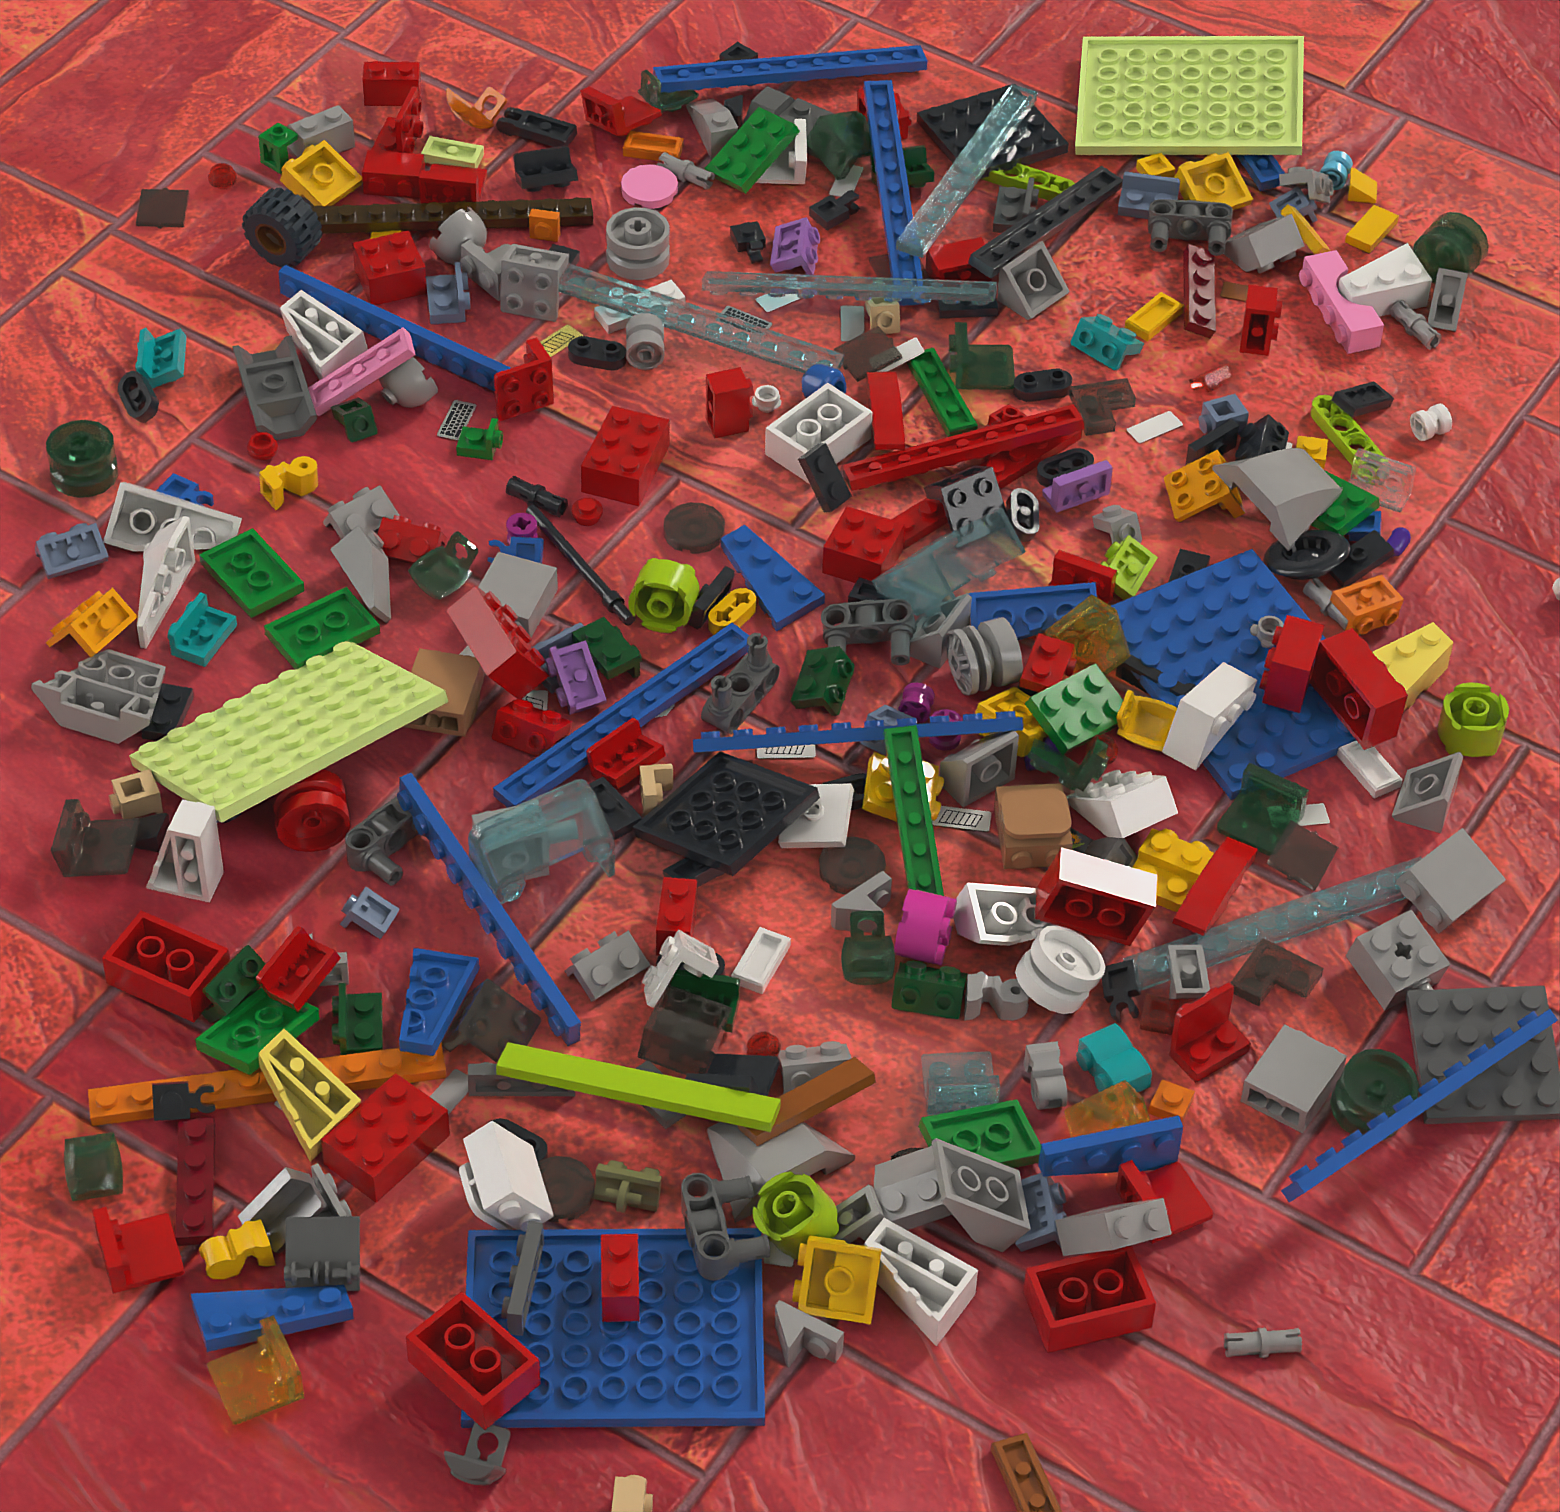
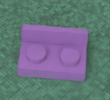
M807 217L775 227L770 262L775 273L802 265L807 276L814 275L815 263L818 262L817 247L820 243V235L817 228L811 226Z
M1107 460L1063 474L1053 478V484L1043 488L1042 495L1056 513L1110 494L1113 467Z

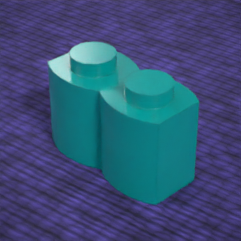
M1116 1023L1079 1039L1078 1052L1076 1053L1078 1064L1083 1071L1088 1070L1094 1077L1095 1085L1101 1095H1106L1112 1102L1116 1103L1151 1087L1152 1070L1142 1054L1133 1047L1125 1032Z

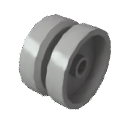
M637 207L624 209L612 215L606 226V262L610 270L618 276L629 280L650 279L663 273L668 267L670 259V225L667 219L657 211Z

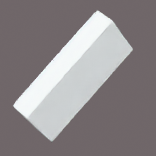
M1353 741L1338 748V758L1373 798L1401 787L1403 779L1375 747L1364 750L1357 741Z
M759 927L731 977L740 979L741 987L763 994L790 948L791 938Z

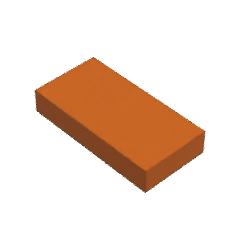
M630 131L623 146V156L661 161L659 157L666 152L680 159L684 147V138Z

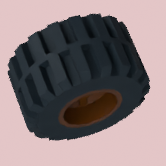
M282 188L269 189L246 211L242 218L244 221L242 228L245 230L244 235L249 240L250 246L258 252L259 256L264 257L267 262L275 263L279 267H284L285 265L289 267L297 266L319 244L322 237V231L320 230L322 226L321 222L317 220L316 212L311 209L310 204L306 203L301 196L293 194L288 189L285 191Z

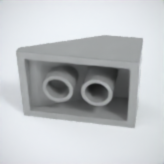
M936 1138L932 1141L941 1200L976 1243L1004 1252L1031 1230L1019 1170Z

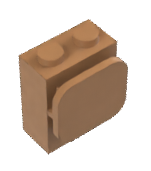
M419 648L411 673L444 689L449 702L402 727L465 737L467 729L473 724L480 703V690L484 681L481 665L476 657Z
M1062 783L996 787L994 812L1004 869L1049 867L1061 847L1072 850L1071 817L1068 800L1063 793Z

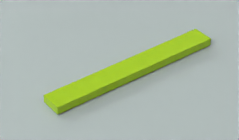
M510 1042L507 1043L496 1065V1075L771 1132L781 1106V1099Z

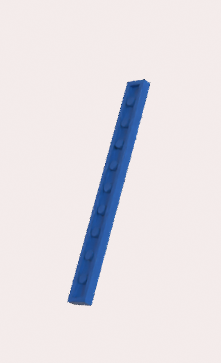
M921 45L653 67V78L659 92L673 93L682 90L728 88L730 86L742 85L754 86L765 83L780 84L789 81L927 70L928 60Z
M892 80L864 81L863 91L894 296L899 306L925 305V290Z
M285 265L278 271L280 292L286 297L292 298L302 290L363 332L381 340H384L403 327L411 335L416 356L494 392V374L511 368L292 267Z
M730 623L493 787L494 797L507 808L519 804L533 803L589 764L586 750L631 718L637 719L640 727H642L748 653L747 638L750 635L734 623Z
M1015 711L995 712L996 719H983L982 713L963 714V721L950 722L949 715L930 717V723L917 724L916 718L897 719V725L884 726V720L864 721V728H851V722L831 723L832 730L818 731V724L798 726L799 732L786 733L785 727L766 728V734L753 735V729L733 730V737H720V731L700 732L701 739H693V751L699 753L884 740V729L917 725L919 738L1023 731V717H1016Z
M409 773L399 777L397 799L401 808L404 811L409 810L413 816L416 830L420 835L425 834L429 840L434 857L437 860L442 859L446 865V871L453 884L458 883L463 890V897L467 906L470 909L475 908L480 916V923L487 934L492 933L497 941L499 953L505 960L509 959L514 966V973L519 983L527 985L531 991V998L539 1011L543 1010L548 1016L549 1026L554 1035L557 1037L561 1036L567 1046L580 1041L581 1021L414 775Z
M1548 1009L1539 1016L1535 1011H1532L1517 1021L1520 1029L1513 1032L1509 1027L1492 1038L1496 1044L1492 1048L1488 1049L1486 1044L1482 1045L1467 1055L1471 1062L1464 1066L1461 1061H1458L1442 1073L1446 1079L1439 1083L1436 1078H1433L1417 1090L1421 1096L1413 1100L1411 1095H1408L1393 1105L1392 1108L1396 1113L1388 1117L1383 1112L1368 1122L1367 1126L1370 1129L1368 1132L1362 1135L1358 1129L1341 1141L1344 1146L1343 1149L1336 1152L1331 1147L1316 1157L1315 1160L1318 1166L1310 1170L1306 1164L1288 1176L1292 1183L1282 1189L1281 1192L1288 1202L1293 1201L1548 1028L1558 1019L1551 1009Z

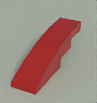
M867 372L869 410L873 412L872 438L875 450L905 449V433L897 372Z
M1227 837L1200 873L1174 916L1172 923L1204 936L1226 910L1229 898L1241 885L1243 875L1255 861L1258 849Z

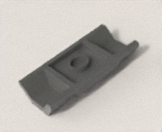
M768 86L751 101L744 119L745 123L758 107L794 123L795 119H806L807 154L836 167L841 163L846 147L856 137L865 140L868 136V133L863 128L844 120L843 117L797 98L794 100L791 96Z
M286 336L275 350L250 354L239 345L232 346L241 382L257 431L269 433L275 440L303 436L317 420V415L292 336Z

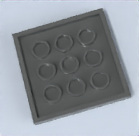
M1545 986L1407 991L1405 999L1419 1088L1433 1078H1436L1439 1083L1446 1079L1442 1072L1458 1061H1461L1464 1066L1471 1062L1467 1055L1482 1045L1486 1044L1488 1049L1496 1045L1492 1038L1510 1027L1513 1032L1520 1029L1517 1021L1532 1011H1535L1538 1016L1547 1011L1549 1006ZM1552 1025L1424 1111V1124L1560 1119V1071Z

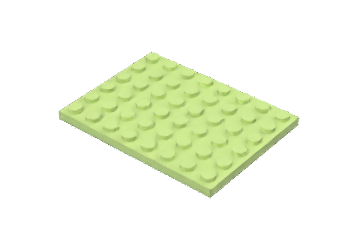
M1304 36L1083 37L1075 155H1154L1160 152L1163 155H1211L1214 153L1220 155L1227 152L1230 155H1302Z
M345 641L336 644L333 647V652L325 656L311 657L306 661V665L295 670L284 671L277 679L270 683L257 685L252 688L250 693L241 698L226 701L223 707L214 712L199 715L194 722L187 726L170 730L167 736L160 740L143 744L139 747L138 751L129 755L134 768L141 772L150 769L156 782L183 799L214 806L216 820L222 823L449 701L444 689L353 642Z

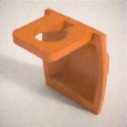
M492 87L486 88L474 106L449 88L446 89L447 101L452 112L464 123L479 129L494 127V119L507 103V99ZM490 97H495L497 100L496 106L482 114L485 110L484 104L486 100Z

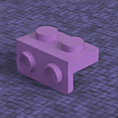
M586 640L557 649L556 646L549 648V658L545 659L546 667L550 677L556 676L560 688L555 689L561 708L566 706L569 715L606 703L607 700Z

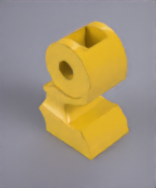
M301 456L294 459L291 464L281 462L277 466L267 465L264 470L259 472L260 493L277 510L284 502L283 489L300 496L313 492L318 486L317 462L313 458Z
M261 1219L246 1221L240 1228L228 1230L226 1237H212L203 1242L199 1247L200 1255L206 1263V1273L212 1279H227L238 1275L246 1258L251 1255L256 1257L260 1266L276 1265Z

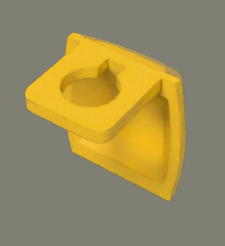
M1128 690L1117 714L1119 727L1117 735L1139 746L1162 752L1177 708L1163 701L1135 696L1133 691Z

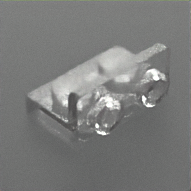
M1358 448L1354 455L1351 476L1348 482L1379 497L1381 507L1402 512L1411 495L1417 467Z

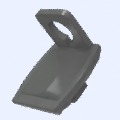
M475 1422L464 1456L448 1451L444 1452V1457L451 1469V1474L464 1482L474 1485L485 1486L499 1480L507 1471V1469L501 1466L510 1439V1431L495 1425H491L484 1430ZM488 1432L496 1435L499 1444L497 1450L493 1454L488 1455L486 1462L480 1460L481 1452L477 1445L480 1436Z

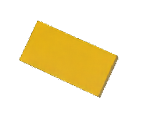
M1287 204L1281 210L1282 216L1292 214L1302 240L1314 254L1331 251L1295 207Z
M1373 205L1346 234L1345 243L1371 253L1398 223L1399 215Z
M1160 292L1125 321V328L1133 331L1138 337L1148 342L1183 313L1184 305Z

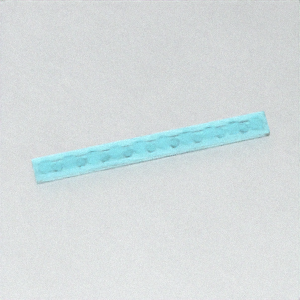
M1014 84L1010 85L896 240V250L913 256L924 257L1037 101V91Z
M572 264L567 265L559 279V292L630 316L650 313L659 317L666 328L802 373H806L815 364H824L840 370L843 364L844 354Z
M707 271L702 278V291H710L713 295L739 292L741 296L768 293L770 297H783L785 294H797L798 298L804 299L813 298L814 295H826V298L831 300L842 299L843 296H853L859 301H868L872 297L884 298L888 302H897L905 298L913 299L917 303L942 300L945 304L972 301L974 305H987L995 300L997 282Z
M1422 857L1396 864L1210 928L1204 936L1196 933L1123 958V961L1133 959L1136 962L1141 991L1171 980L1167 959L1168 945H1202L1206 968L1364 914L1407 899L1395 881L1410 867L1420 861Z

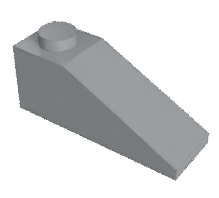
M713 98L686 103V108L710 159H713L738 131V126L730 110Z
M358 525L330 550L369 610L387 623L391 620L388 557L381 548L384 542L373 530L368 533Z

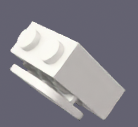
M493 1121L463 1138L470 1163L467 1162L460 1166L459 1174L467 1202L479 1219L498 1230H513L515 1228L526 1232L529 1221L544 1223L554 1217L532 1145Z

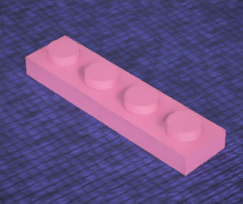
M402 327L308 387L316 414L318 416L324 414L332 406L338 405L415 356L410 333Z

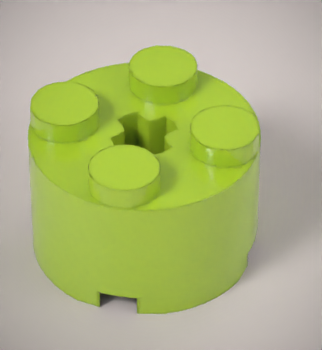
M649 559L640 570L629 596L628 605L633 616L636 614L642 620L641 624L644 627L655 632L671 633L676 631L677 627L686 625L700 591L694 568L688 564H680L672 560Z
M1481 683L1459 684L1454 687V691L1449 695L1447 693L1444 697L1438 723V735L1445 745L1446 751L1450 755L1460 752L1462 755L1469 757L1493 756L1502 742L1509 714V706L1505 697L1501 694L1498 697L1490 691L1491 687Z
M793 1172L780 1173L767 1181L758 1193L760 1199L757 1208L753 1207L755 1225L764 1235H767V1238L781 1252L791 1256L793 1259H798L800 1243L807 1244L810 1235L831 1239L837 1235L839 1224L837 1222L835 1203L810 1176L794 1174Z

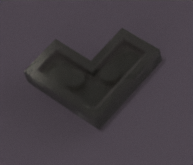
M1128 378L1070 386L1069 390L1072 404L1075 405L1084 420V433L1086 436L1115 432L1116 422L1111 410L1135 407L1136 397Z
M1263 938L1230 983L1234 986L1233 994L1257 1006L1261 1005L1275 984L1306 999L1322 977L1324 968Z

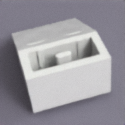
M1114 770L1102 775V781L1098 783L1087 782L1074 788L1075 793L1066 796L1068 804L1107 837L1125 838L1178 814L1166 776L1152 775V772L1136 774V771L1121 773L1120 770Z

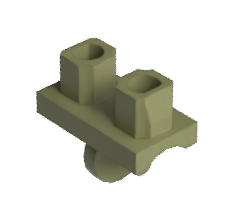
M610 1160L607 1165L599 1163L596 1168V1185L593 1199L616 1203L617 1212L625 1213L627 1206L657 1212L662 1176H659L660 1172L658 1169L645 1167L639 1172L627 1169L624 1163Z

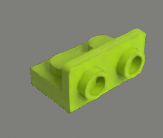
M1128 535L1120 544L1116 541L1113 542L1104 554L1108 558L1107 561H1102L1100 564L1117 570L1114 593L1123 600H1126L1136 595L1158 557Z

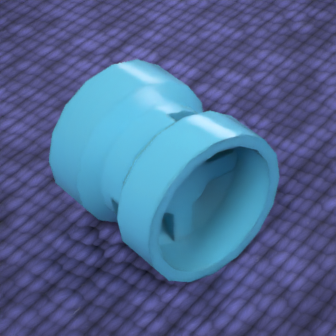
M1332 151L1326 156L1320 172L1329 175V179L1333 182V190H1339L1346 184L1348 174L1353 165L1352 159L1342 151Z

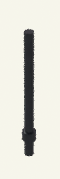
M530 505L526 509V513L535 517L537 526L602 598V604L609 612L615 613L625 625H631L635 621V616L624 605L625 601L615 590H611L536 505Z

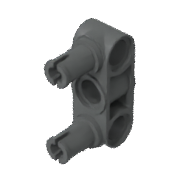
M1154 200L1149 205L1148 218L1151 249L1156 252L1166 250L1168 238L1209 241L1208 251L1212 255L1223 254L1225 252L1226 240L1231 236L1232 207L1220 202Z
M904 599L863 600L860 602L832 604L822 611L823 639L828 647L840 646L846 653L847 644H873L891 641V662L894 665L901 666L910 662V640L913 638L917 626L912 606L908 601Z
M753 633L748 636V653L726 678L725 676L718 675L711 680L712 695L706 701L701 712V719L729 734H732L733 730H737L750 713L755 710L756 706L774 686L780 673V667L772 662V658L767 651L768 639L766 636L761 638L760 633Z
M397 796L381 808L373 811L365 820L352 828L345 837L347 862L350 868L360 872L373 871L390 886L395 885L402 878L403 869L389 859L388 856L399 851L404 844L419 835L413 822V816L409 810L404 811L401 808Z
M693 1173L682 1181L681 1210L687 1240L690 1248H692L697 1270L705 1279L720 1280L728 1274L729 1270L738 1267L739 1263L770 1258V1246L767 1235L741 1240L729 1239L722 1204L753 1198V1187L749 1175L737 1179L718 1181L717 1179H711L706 1174Z

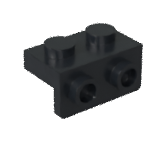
M566 145L513 154L516 182L522 189H526L528 192L540 191L546 185L566 187L571 184V181H578L577 169L571 163L570 149Z
M1269 414L1254 424H1247L1240 433L1241 439L1235 454V461L1286 449L1289 432Z

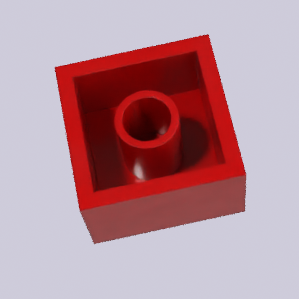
M409 230L352 243L354 269L370 304L379 305L427 294L426 267Z
M846 506L823 546L822 573L852 583H856L860 577L884 584L903 551L905 524Z
M1287 615L1283 627L1276 626L1272 644L1276 645V647L1269 649L1264 668L1270 670H1264L1259 687L1265 690L1262 703L1300 713L1325 625Z

